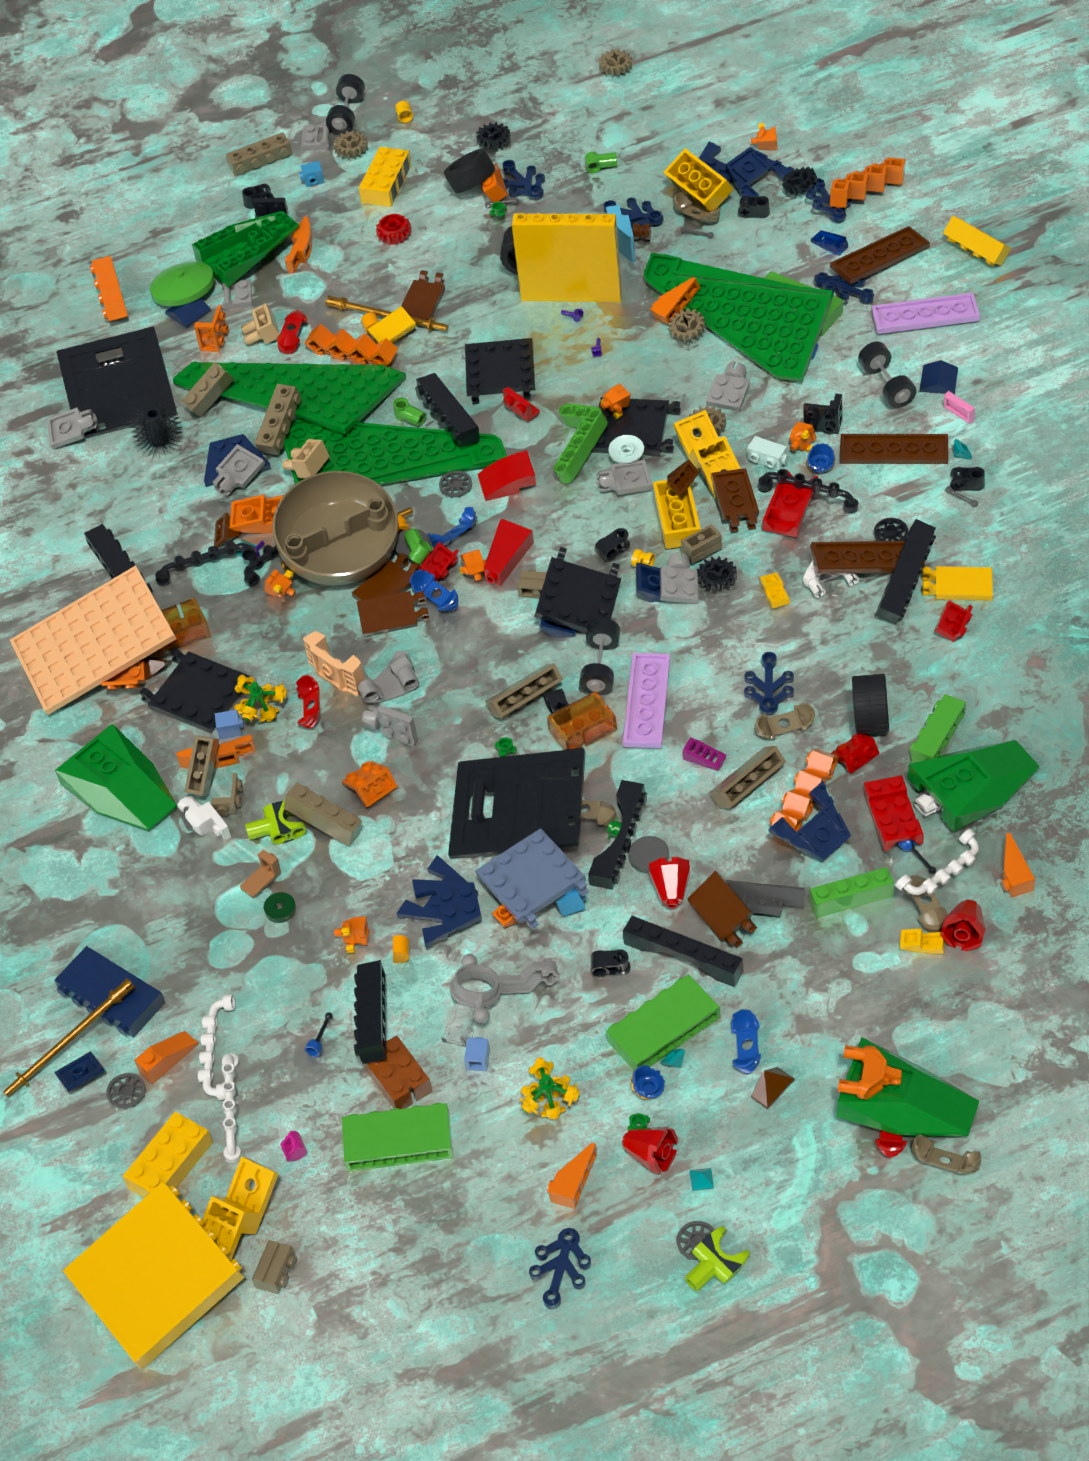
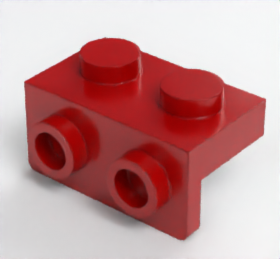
M509 387L503 390L505 406L527 422L540 414L538 408Z
M438 542L418 570L428 571L430 574H433L435 576L434 581H437L439 578L443 579L449 572L446 568L449 565L452 567L457 561L456 555L459 550L456 549L452 552Z
M948 600L934 631L952 642L958 637L962 638L967 630L965 625L972 618L971 610L973 606L969 605L964 609Z
M860 733L853 735L849 741L839 745L831 754L839 756L838 762L845 764L848 773H853L879 755V750L873 737Z

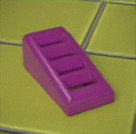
M691 737L683 749V760L716 771L720 770L727 757L726 754ZM714 757H716V758H717V760H716V762H715V763H714V762H712V761H713V759H714Z

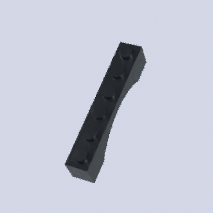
M621 780L616 794L617 807L622 815L621 829L613 843L603 853L593 859L588 873L591 886L613 890L615 883L619 882V870L625 865V853L630 850L631 836L635 835L637 829L636 821L637 819L640 820L642 804H645L647 801L648 793L645 792L644 784Z
M631 916L623 929L625 945L640 951H659L680 957L698 966L715 980L732 987L736 986L744 972L743 958L638 917Z

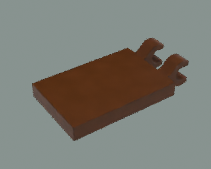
M420 271L419 280H413L401 305L409 316L425 320L433 317L445 292V285H443L445 280L442 279L443 273H436L434 283L428 282L429 277H426L428 271Z
M746 468L711 473V480L723 520H729L730 531H738L737 526H740L738 518L747 519L748 530L756 529V516L759 515V509Z
M401 553L395 562L390 560L351 592L352 597L357 601L406 592L411 587V576L418 571L420 564L413 562L408 571H405L403 568L409 565V562L406 560L408 556Z
M411 591L356 601L363 637L417 627V621L429 620L428 608H421L416 612L414 610V605L426 603L424 591L417 592L412 596Z
M714 871L688 898L689 902L723 942L728 940L732 946L735 945L738 948L743 941L735 932L741 926L746 931L749 930L751 934L757 929V926L750 920V917L753 915L752 911L717 871Z

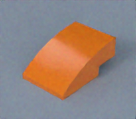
M265 494L233 501L231 503L229 528L244 533H273V516L277 505L284 495L267 499Z

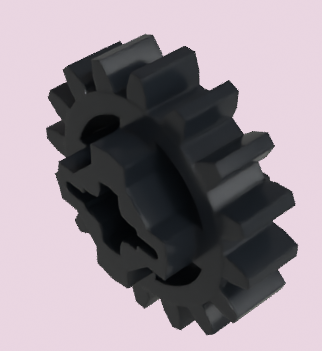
M489 122L488 126L484 124V128L479 127V131L476 132L477 143H479V146H483V149L489 147V150H492V148L498 150L499 146L503 148V144L508 145V141L511 140L510 129H508V126H504L503 123L498 125L497 122L495 124Z
M803 166L801 169L796 168V170L790 171V175L785 176L786 179L782 180V187L786 194L792 195L794 193L797 195L799 192L802 194L809 187L814 186L813 183L817 182V175L814 169H810L809 166L806 168Z
M718 556L717 559L711 557V561L705 559L704 564H699V569H697L698 582H701V587L706 586V590L713 588V591L716 592L717 589L723 591L724 587L730 589V584H735V579H737L736 566H733V561L728 562V558L721 560V557Z

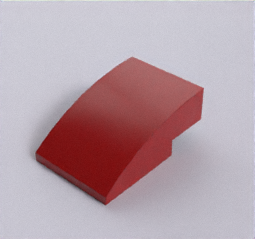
M527 450L504 457L477 474L485 501L519 494V488L536 485L535 473Z

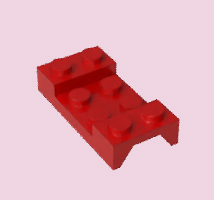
M815 475L808 481H812V479L818 478V476ZM778 483L763 517L762 529L798 538L803 525L804 515L815 493L809 488L803 487L798 489L794 484Z
M899 775L865 782L864 795L884 852L889 851L896 842L912 839L919 845L924 844V833L919 820L915 817L903 776Z

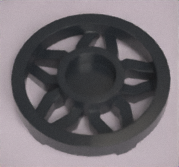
M897 518L883 519L874 527V537L877 541H886L887 538L889 539L888 541H892V539L894 541H905L908 534L906 523Z

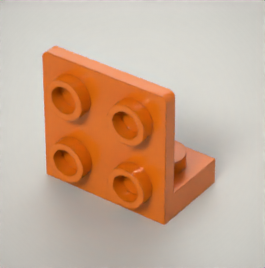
M218 305L212 323L195 322L194 329L200 351L220 352L221 346L224 345L225 335L228 334L229 326L226 324V314L223 312L222 305Z
M145 661L133 664L108 679V682H101V686H107V689L123 688L122 685H125V688L141 687V684L146 683Z
M373 761L365 762L361 765L360 769L347 774L346 778L341 781L344 786L356 791L364 807H369L398 787L388 767Z

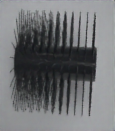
M153 396L152 406L149 408V403H147L148 407L145 406L147 409L143 413L144 415L132 413L139 416L127 417L137 419V422H135L136 420L128 422L135 423L129 428H137L130 433H138L132 437L139 438L134 441L141 442L137 446L144 445L145 443V446L141 449L148 446V444L150 445L146 451L152 445L155 451L157 447L166 446V443L172 445L173 443L169 441H174V439L169 437L182 433L176 431L182 428L176 426L181 422H175L180 417H174L170 420L171 417L179 412H173L169 416L172 410L170 409L168 412L167 409L170 406L166 407L165 410L162 409L165 405L158 409L156 408L158 403H155V407H153Z

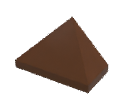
M688 459L667 475V483L678 496H681L700 472Z
M226 512L215 524L214 546L218 548L242 535L241 532L229 528L230 515Z
M149 656L140 660L145 661L146 680L172 664V660Z
M779 1067L764 1070L751 1098L766 1109H769L795 1079Z

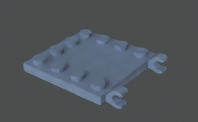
M541 828L475 870L477 877L519 923L526 921L532 929L539 925L536 921L535 913L575 888L582 897L589 893V890L586 888L585 875Z

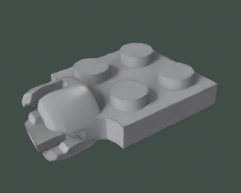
M730 362L723 374L716 373L706 400L708 406L740 412L750 386V380L745 379L746 367L742 363L738 362L736 369H734L736 362Z
M77 407L46 418L49 442L52 449L84 438L86 431L98 427L96 415L92 413L91 409L80 411Z
M237 444L216 467V472L219 475L213 481L214 487L220 493L225 491L223 493L225 496L229 495L236 487L244 489L265 465V461Z
M645 460L626 464L610 465V470H603L597 473L599 476L597 483L598 487H601L599 488L601 492L615 490L617 495L648 491L653 488Z
M679 552L671 554L668 558V566L661 567V601L697 604L698 573L697 570L690 568V560L686 554L682 553V560L679 559Z
M368 705L370 711H364L362 716L365 726L380 729L384 736L397 739L404 744L416 745L418 737L412 716L382 705L379 707Z

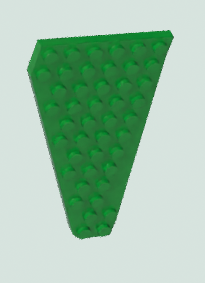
M651 253L644 270V278L650 287L663 295L692 277L696 278L701 288L683 311L686 312L687 308H689L690 312L696 309L697 313L701 312V315L704 316L705 326L775 378L803 382L834 296L832 290L791 285L685 261L680 257Z
M191 362L173 378V383L191 390L214 362ZM217 363L234 378L220 396L268 409L277 384L294 386L301 394V401L297 405L295 417L308 420L343 434H347L406 379L404 372L382 364Z
M301 418L291 421L289 433L286 434L284 440L287 457L291 460L293 459L291 457L293 448H302L308 439L323 441L330 457L316 474L330 471H347L363 475L379 485L442 475L452 471L484 468L507 457L502 440L493 434L479 433L480 441L460 447L456 441H453L451 434L446 432V430L358 422L347 434H343ZM291 470L295 485L306 479L298 478L295 470Z

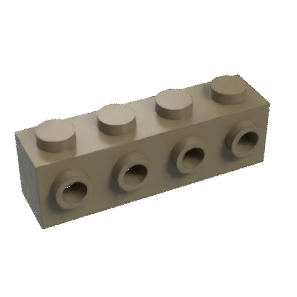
M282 132L226 153L228 167L236 177L293 154L290 141Z
M276 385L254 442L259 452L279 455L280 450L283 448L286 434L290 430L291 421L295 417L297 405L301 401V394L296 387Z
M555 663L545 664L489 698L485 703L494 718L504 719L511 715V711L526 706V702L531 699L535 700L541 697L544 691H550L557 687V683L561 682L563 678Z
M776 746L764 747L709 793L719 808L731 809L738 804L739 800L749 795L756 786L764 783L768 776L777 772L780 769L779 767L786 761Z
M296 782L286 794L285 810L350 847L359 836L362 820L358 816L328 801L325 797L316 794L308 787Z

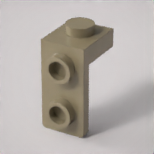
M233 773L231 797L212 798L211 805L219 816L238 815V807H241L239 791L243 790L242 780H239L237 773Z

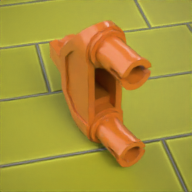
M845 1045L843 1058L860 1060L864 1063L862 1079L859 1082L839 1078L838 1093L855 1094L859 1099L866 1100L883 1090V1085H900L902 1070L887 1066V1060L876 1047L867 1045L861 1048Z

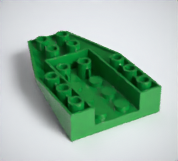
M283 211L235 223L193 243L195 259L197 262L209 265L214 276L229 288L300 226Z
M113 724L55 769L60 784L97 814L147 831L154 828L177 808V804L154 764Z
M1016 740L956 751L909 763L907 779L918 791L926 788L943 808L942 819L955 832L1003 807L1040 766Z
M861 1037L858 1047L864 1048L867 1045L876 1047L887 1060V1066L902 1070L900 1085H883V1090L866 1100L859 1099L855 1094L841 1092L837 1103V1118L897 1135L969 1136L979 1100L923 1067ZM853 1059L846 1080L859 1082L862 1079L864 1067L862 1061Z

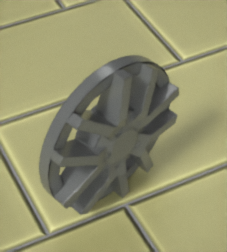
M463 471L446 473L439 481L441 493L451 498L457 496L460 498L461 495L470 492L472 487L470 475Z
M120 1074L108 1084L106 1090L107 1098L113 1107L124 1110L130 1107L135 1108V1105L145 1098V1083L136 1074ZM126 1078L124 1083L120 1079ZM117 1082V1083H119L120 1085H119L118 1087H116V1086L114 1085V1083ZM131 1099V1103L126 1104V1100Z
M692 1221L685 1224L677 1234V1247L680 1253L689 1260H698L692 1254V1251L715 1229L703 1221ZM693 1226V1232L686 1231L687 1228ZM696 1226H701V1231H696ZM704 1228H708L711 1232L704 1233ZM683 1234L688 1236L689 1238H682L681 1236ZM680 1242L685 1243L686 1245L682 1248ZM691 1247V1252L687 1253L686 1251Z

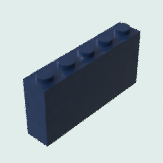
M88 946L54 980L57 986L56 990L61 996H68L77 1006L80 1007L82 1005L89 1013H92L108 998L111 989H116L128 978L136 988L129 992L120 1004H113L99 1017L107 1025L111 1026L112 1024L121 1034H128L132 1038L140 1032L165 1004L162 992Z

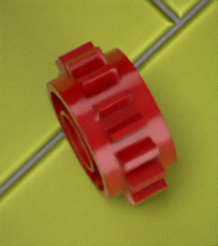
M400 214L386 215L379 220V224H376V233L379 240L382 239L383 243L390 245L404 242L409 238L408 235L411 234L412 230L409 219Z

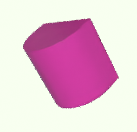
M290 1131L280 1144L287 1161H297L307 1153L302 1138L297 1131Z

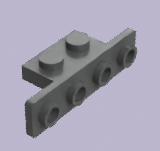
M726 880L753 914L761 913L769 916H781L783 905L804 906V888Z

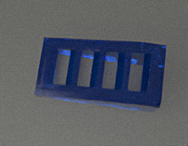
M820 230L811 239V242L838 256L848 248L845 236Z

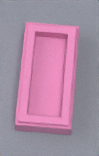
M949 391L944 394V407L969 424L974 422V407Z

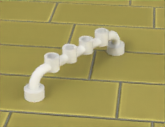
M970 828L966 830L959 840L964 845L969 844L971 849L965 851L958 859H954L944 869H940L932 878L924 881L921 886L915 887L911 885L913 880L907 874L901 877L895 886L901 892L906 890L913 895H921L925 892L929 895L933 894L938 889L937 883H940L942 886L951 879V873L957 876L964 869L963 864L969 867L976 861L974 856L979 850L978 842L974 838L976 834Z
M233 994L224 995L223 999L213 1003L209 1009L208 1016H203L202 1018L203 1028L207 1029V1034H201V1044L206 1046V1050L199 1054V1060L201 1064H204V1069L198 1070V1080L203 1082V1089L206 1094L216 1096L219 1101L225 1100L222 1089L223 1083L217 1084L216 1088L211 1086V1081H213L212 1067L215 1062V1029L218 1026L217 1011L224 1007L225 1011L235 1010Z
M226 1054L222 1058V1072L225 1078V1082L222 1084L225 1096L222 1106L226 1115L223 1127L226 1133L227 1147L224 1149V1157L230 1164L239 1162L242 1156L240 1148L235 1145L237 1126L234 1114L237 1109L234 1101L236 1089L233 1078L236 1075L235 1071L239 1067V1060L235 1054Z

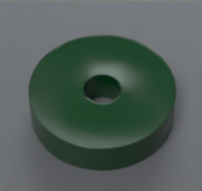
M277 892L270 895L265 900L263 906L267 919L274 923L286 922L296 912L294 898L285 892Z

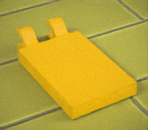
M936 566L935 570L930 567L923 568L922 595L924 596L936 595V599L992 601V567Z

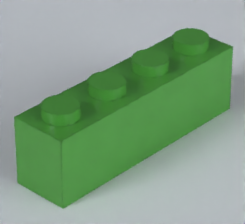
M944 694L941 701L938 700L936 702L934 712L929 714L925 728L920 729L917 741L911 744L909 752L911 753L912 762L940 756L965 715V701Z
M887 867L810 888V904L816 918L894 897V882Z

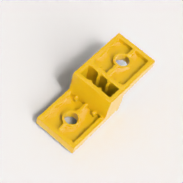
M706 410L675 422L673 427L689 460L698 471H702L714 499H716L711 473L741 468L726 437H718ZM698 429L701 432V437L693 436L692 430Z
M242 1156L226 1197L211 1196L202 1219L205 1222L202 1227L205 1230L209 1228L215 1234L218 1246L222 1243L230 1252L227 1255L230 1260H232L241 1233H257L279 1175L278 1172ZM254 1179L256 1185L254 1190L251 1191L249 1184Z

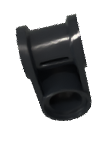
M261 184L244 188L242 190L244 207L253 209L254 198H265V196L266 198H274L270 192V186L268 184Z
M741 197L740 207L738 208V215L740 217L766 218L770 215L768 197Z
M955 467L950 472L952 477L950 487L954 491H980L985 487V471L981 467Z
M624 528L615 529L606 537L598 540L595 550L606 561H612L630 548L628 531Z
M563 689L543 694L546 707L550 711L554 722L558 725L567 724L571 717L568 711L569 704Z
M622 949L594 951L591 954V974L598 978L628 974L631 969L628 962V953Z

